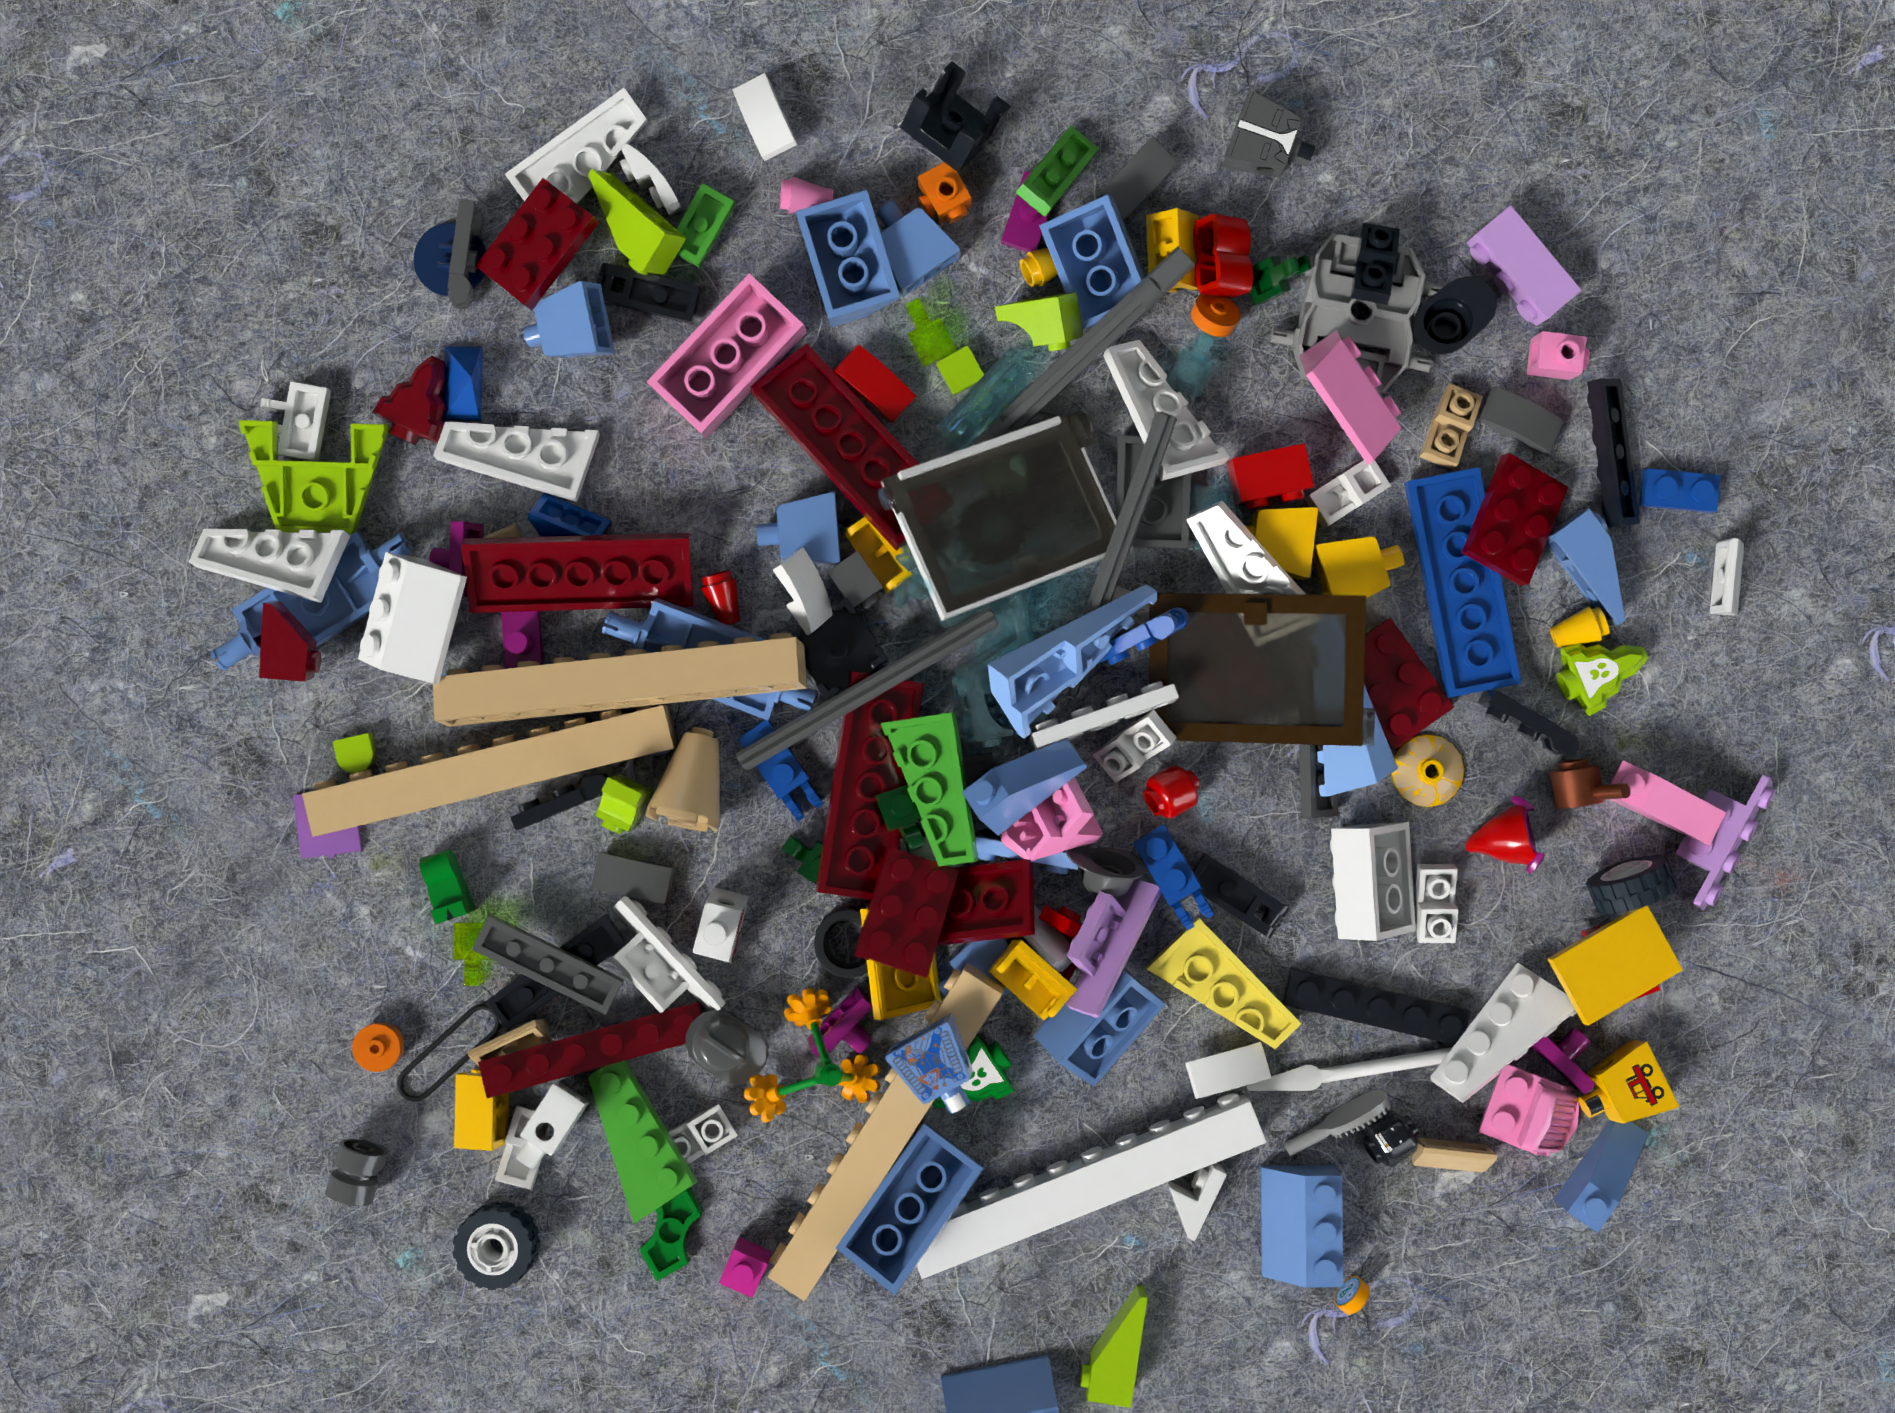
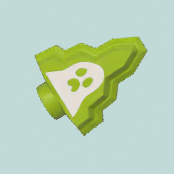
M1579 643L1560 648V657L1564 670L1557 673V683L1566 699L1572 700L1576 698L1586 714L1591 716L1607 706V699L1620 691L1622 680L1635 675L1649 658L1645 648L1641 646L1621 645L1609 650L1600 644L1585 648Z

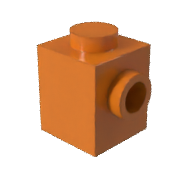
M943 162L918 176V188L922 193V196L918 198L924 212L929 217L934 215L939 225L947 220L949 224L955 223L968 214L967 209L971 208L972 197L958 172Z

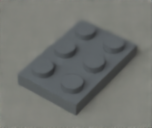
M1119 435L1117 437L1116 520H1118L1144 448V443L1140 436ZM1191 473L1163 481L1157 475L1131 546L1132 548L1188 549L1189 524L1187 519L1190 516Z

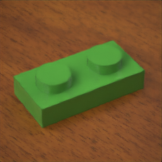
M702 183L677 227V230L687 238L677 256L701 269L736 206L735 201Z

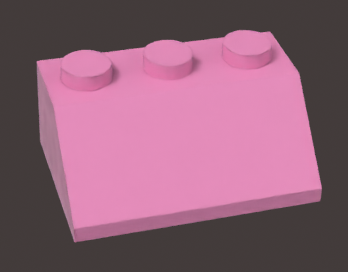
M1336 330L1299 355L1307 378L1368 465L1378 457L1401 430L1396 417L1402 413L1390 395L1383 399L1377 390V387L1382 383L1369 365L1365 369L1362 368L1356 359L1362 354L1352 338L1348 336L1343 339Z

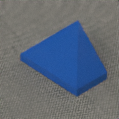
M445 346L446 384L444 386L443 401L446 408L443 420L481 421L483 348Z
M545 492L528 513V520L541 537L604 535L611 525V520Z

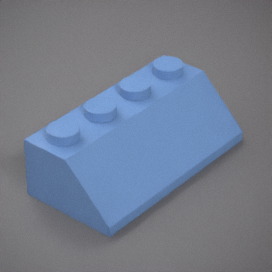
M923 1123L838 1243L836 1249L892 1294L896 1295L984 1168L932 1126Z

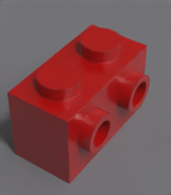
M1305 443L1232 458L1226 463L1235 506L1246 504L1247 510L1268 506V499L1282 496L1283 502L1305 498L1304 491L1314 487Z

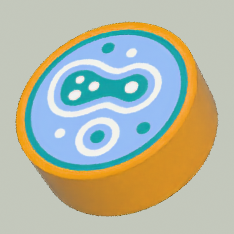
M1358 1276L1348 1278L1343 1282V1287L1338 1288L1334 1297V1304L1347 1315L1358 1312L1369 1298V1285Z

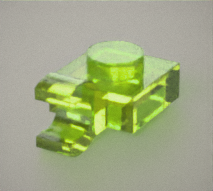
M919 297L905 304V309L916 328L907 333V337L923 369L956 352V348L941 318L939 317L930 322Z
M485 922L454 923L453 960H464V986H480V984H484L485 971L483 960L491 959L473 951L472 948Z

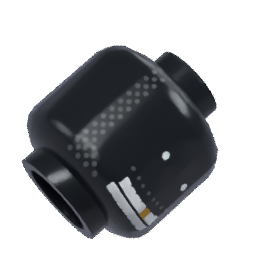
M1387 1111L1386 1115L1382 1114V1118L1377 1117L1376 1122L1372 1120L1371 1125L1366 1124L1364 1128L1365 1137L1361 1139L1362 1144L1371 1159L1378 1165L1383 1163L1386 1166L1393 1167L1417 1151L1418 1144L1415 1137L1419 1135V1130L1408 1115L1402 1118L1394 1111Z

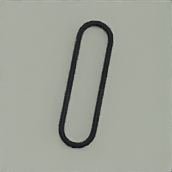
M486 1004L476 1005L469 1009L400 1073L397 1080V1088L403 1098L412 1102L424 1100L470 1059L467 1053L420 1096H411L403 1088L402 1082L406 1074L474 1012L487 1010L495 1018L493 1030L474 1048L490 1041L496 1035L501 1023Z

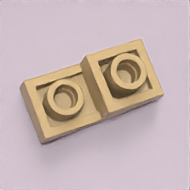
M1448 383L1431 421L1419 457L1453 470L1459 464L1467 434L1474 427L1483 396Z

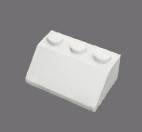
M385 552L383 564L379 570V579L374 599L369 609V618L364 637L360 643L358 659L383 671L432 684H439L467 577L422 558Z
M1409 822L1362 824L1331 828L1330 849L1333 854L1334 867L1332 884L1336 898L1335 924L1338 930V939L1378 941L1416 931Z

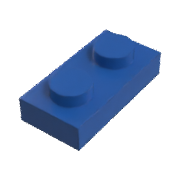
M1644 469L1642 470L1639 506L1705 513L1717 512L1721 475Z

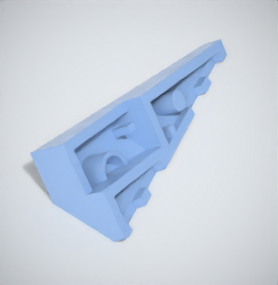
M1146 584L988 663L991 692L1018 735L1026 738L1032 732L1029 725L1042 712L1049 714L1055 708L1052 701L1068 686L1074 688L1112 648V645L1109 643L1110 640L1122 628L1130 630L1135 624L1132 617L1147 603L1153 605L1157 601V591Z
M1324 614L1321 621L1316 622L1317 633L1311 635L1312 645L1318 646L1319 667L1313 669L1316 726L1344 727L1346 639L1336 614ZM1365 685L1362 746L1323 745V750L1317 752L1318 762L1324 764L1325 784L1319 786L1321 796L1328 797L1376 784L1398 769Z

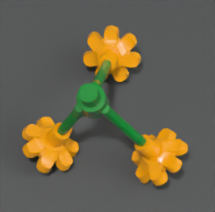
M808 988L803 990L802 998L797 994L788 996L787 1002L790 1008L784 1010V1015L788 1021H793L796 1026L806 1024L807 1028L812 1031L820 1055V1062L816 1065L815 1075L811 1078L787 1086L777 1085L778 1077L775 1074H766L765 1077L760 1074L752 1075L750 1083L753 1087H747L744 1091V1098L754 1101L749 1107L751 1114L757 1116L761 1113V1120L765 1123L770 1122L774 1119L775 1114L780 1115L785 1112L786 1104L782 1099L787 1094L819 1084L829 1087L835 1085L844 1086L841 1094L843 1098L851 1101L856 1095V1099L860 1103L868 1102L870 1100L868 1091L876 1093V1091L880 1090L881 1083L874 1079V1077L881 1073V1067L877 1063L867 1065L868 1056L865 1054L857 1055L854 1062L850 1058L843 1060L841 1067L844 1072L831 1061L819 1028L822 1023L821 1015L827 1014L831 1010L828 992L820 989L815 993L814 989Z

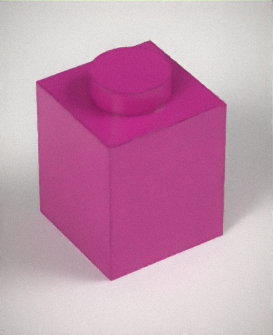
M738 1236L719 1284L753 1298L772 1251Z

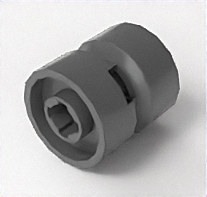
M341 1140L334 1161L338 1169L332 1170L325 1191L327 1197L352 1206H368L372 1204L379 1183L375 1176L383 1170L388 1151L381 1145L366 1140Z

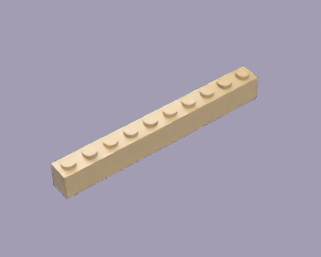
M777 633L770 635V640L756 641L753 637H740L734 639L733 644L719 645V642L704 641L697 643V648L683 649V646L668 645L661 647V652L647 653L643 649H631L624 652L625 656L611 657V654L595 653L588 656L589 660L575 661V658L559 657L553 659V664L540 665L536 661H523L517 663V668L504 669V666L487 665L482 667L481 672L469 673V670L451 669L446 671L445 676L440 677L439 684H433L434 721L452 727L807 689L804 644L790 633Z
M669 706L636 707V712L624 715L621 709H615L600 713V721L588 724L586 717L564 722L565 729L551 732L550 726L528 731L529 738L515 741L514 735L493 739L494 747L480 750L479 744H473L457 748V756L445 759L443 752L420 757L422 764L409 768L407 761L385 766L386 773L376 776L372 775L371 770L349 775L350 782L337 785L336 779L314 783V791L302 794L312 837L674 749L677 747L678 742Z
M966 963L962 971L956 968L953 970L943 986L949 992L942 1003L935 999L924 1016V1019L929 1021L927 1024L929 1026L952 1014L966 1050L1002 996L1005 988L1002 984L969 963ZM892 1067L884 1079L890 1083L883 1095L876 1091L865 1108V1111L870 1113L864 1125L858 1121L856 1122L845 1140L851 1144L844 1155L837 1152L826 1170L831 1176L825 1186L820 1182L817 1183L807 1199V1202L812 1204L806 1215L798 1213L788 1229V1232L793 1236L787 1245L780 1242L768 1261L774 1265L768 1278L804 1302L838 1251L836 1246L875 1193L934 1101L923 1104Z

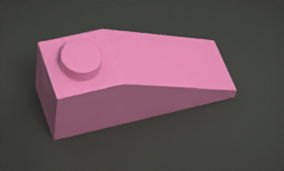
M1624 760L1619 764L1610 784L1627 783L1630 787V796L1623 799L1608 800L1710 846L1726 814L1725 811L1665 779Z

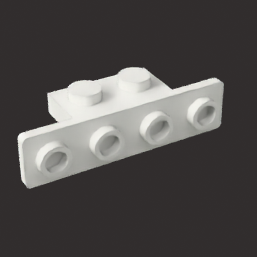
M624 896L616 903L613 910L636 936L616 953L611 960L660 1013L686 989L707 1011H718L725 1005V1001L721 998L722 993L713 982L703 979L696 971L697 966L688 955L680 954L671 944L672 940L669 934L661 927H655L646 917L645 909L639 902Z

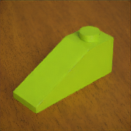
M591 169L588 176L616 245L630 259L628 262L630 267L643 275H648L649 272L665 275L687 238L616 175Z
M1136 1285L1091 1349L1088 1364H1082L1080 1387H1085L1087 1401L1132 1407L1148 1299L1144 1286Z

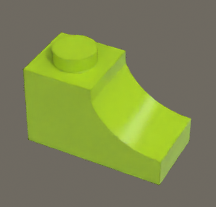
M1077 292L995 306L997 321L1011 322L1023 328L1032 338L1033 347L1048 345L1049 351L1062 350L1071 347V340L1083 336Z
M621 774L608 777L601 790L603 795L595 816L603 819L601 825L610 831L622 834L623 830L627 832L635 829L653 790Z

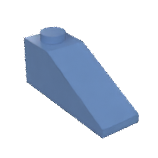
M1590 509L1577 512L1552 530L1546 544L1593 608H1601L1608 626L1620 625L1625 621V614L1612 538L1606 532L1608 527L1604 519L1598 513H1592Z
M1065 738L991 769L962 793L978 818L999 836L1087 768V765L1070 741Z
M1609 1121L1553 1200L1598 1233L1620 1203L1648 1133L1632 1122L1618 1123Z

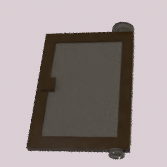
M1157 592V601L1153 605L1149 603V621L1177 607L1186 610L1188 617H1190V622L1187 623L1188 625L1163 640L1158 639V642L1149 646V685L1162 681L1164 687L1174 684L1179 696L1175 702L1154 709L1177 737L1175 741L1374 746L1375 708H1363L1366 595Z

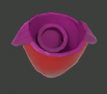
M1512 796L1511 801L1514 805L1488 820L1466 840L1465 848L1470 853L1486 854L1499 861L1527 865L1526 871L1531 874L1545 857L1544 853L1536 851L1534 835L1528 811H1535L1531 803L1523 798Z

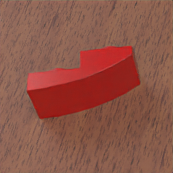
M859 344L833 370L857 397H863L887 423H893L916 397L894 373Z

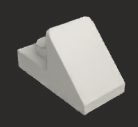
M1214 1163L1196 1171L1191 1185L1194 1188L1193 1192L1171 1181L1167 1182L1187 1237L1193 1241L1196 1240L1227 1176L1220 1164Z

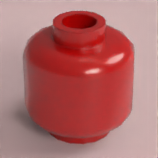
M1173 764L1152 775L1146 781V790L1143 792L1144 800L1156 816L1162 815L1164 818L1173 819L1198 803L1199 795L1197 790L1200 789V782L1193 771H1186L1181 766Z

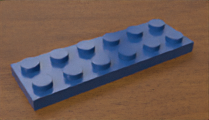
M1480 467L1405 482L1406 496L1445 695L1450 698L1522 684L1501 575L1461 553L1485 497Z

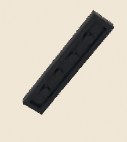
M1290 968L1282 1004L1285 1006L1455 1045L1466 1031L1471 1011L1465 1008Z

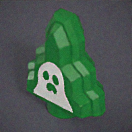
M977 1033L966 1050L973 1069L972 1076L961 1087L970 1100L980 1102L990 1096L999 1100L1015 1091L1005 1072L1012 1064L997 1041L988 1046ZM941 1096L932 1103L934 1108L946 1107Z

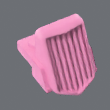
M1074 777L1001 833V841L1020 857L1036 861L1039 858L1094 843L1102 836L1103 832Z
M1508 1064L1497 1076L1478 1131L1536 1155L1549 1157L1550 1153L1560 1152L1578 1128V1097L1572 1094L1574 1088L1569 1085Z

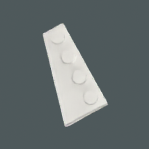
M623 88L506 172L505 175L524 201L540 180L544 178L579 205L593 188L588 176L590 170L596 169L606 172L622 153L620 146L626 143L629 144L646 124L647 119L626 89Z
M1140 340L1111 346L1105 350L1103 354L1144 445L1157 412H1164L1177 418L1158 472L1161 481L1219 466L1227 462L1230 458L1229 454L1223 447L1218 448L1209 437L1211 431L1202 420L1198 422L1186 407L1188 405L1187 400L1180 392L1176 393L1165 380L1167 374Z
M445 422L433 456L436 460L577 502L600 433L598 430H585V432L568 431L566 428L546 430L530 429L529 426H514V428L495 427L493 424Z
M1223 501L1217 502L1188 517L1187 522L1226 593L1305 594ZM1238 613L1244 624V613ZM1267 613V625H1245L1257 647L1321 621L1324 614Z
M203 529L189 563L197 568L321 603L350 535L344 530H331V533L300 530L299 533H290L274 529H266L265 532H250L247 529Z
M1162 681L1141 688L1142 695L1129 699L1127 693L1107 700L1106 704L1108 707L1093 711L1092 706H1088L1072 712V720L1059 724L1057 718L1040 723L1036 725L1037 732L1032 733L1028 740L1030 749L1034 752L1044 748L1043 746L1053 742L1056 743L1065 738L1071 741L1083 735L1084 731H1098L1119 722L1118 719L1124 717L1125 720L1173 703L1179 698L1174 684L1164 687Z
M1517 962L1431 1075V1081L1463 1103L1498 1076L1500 1071L1514 1060L1517 1061L1528 1052L1531 1046L1541 1038H1546L1557 1029L1560 1023L1570 1015L1574 1016L1577 1012L1566 993Z

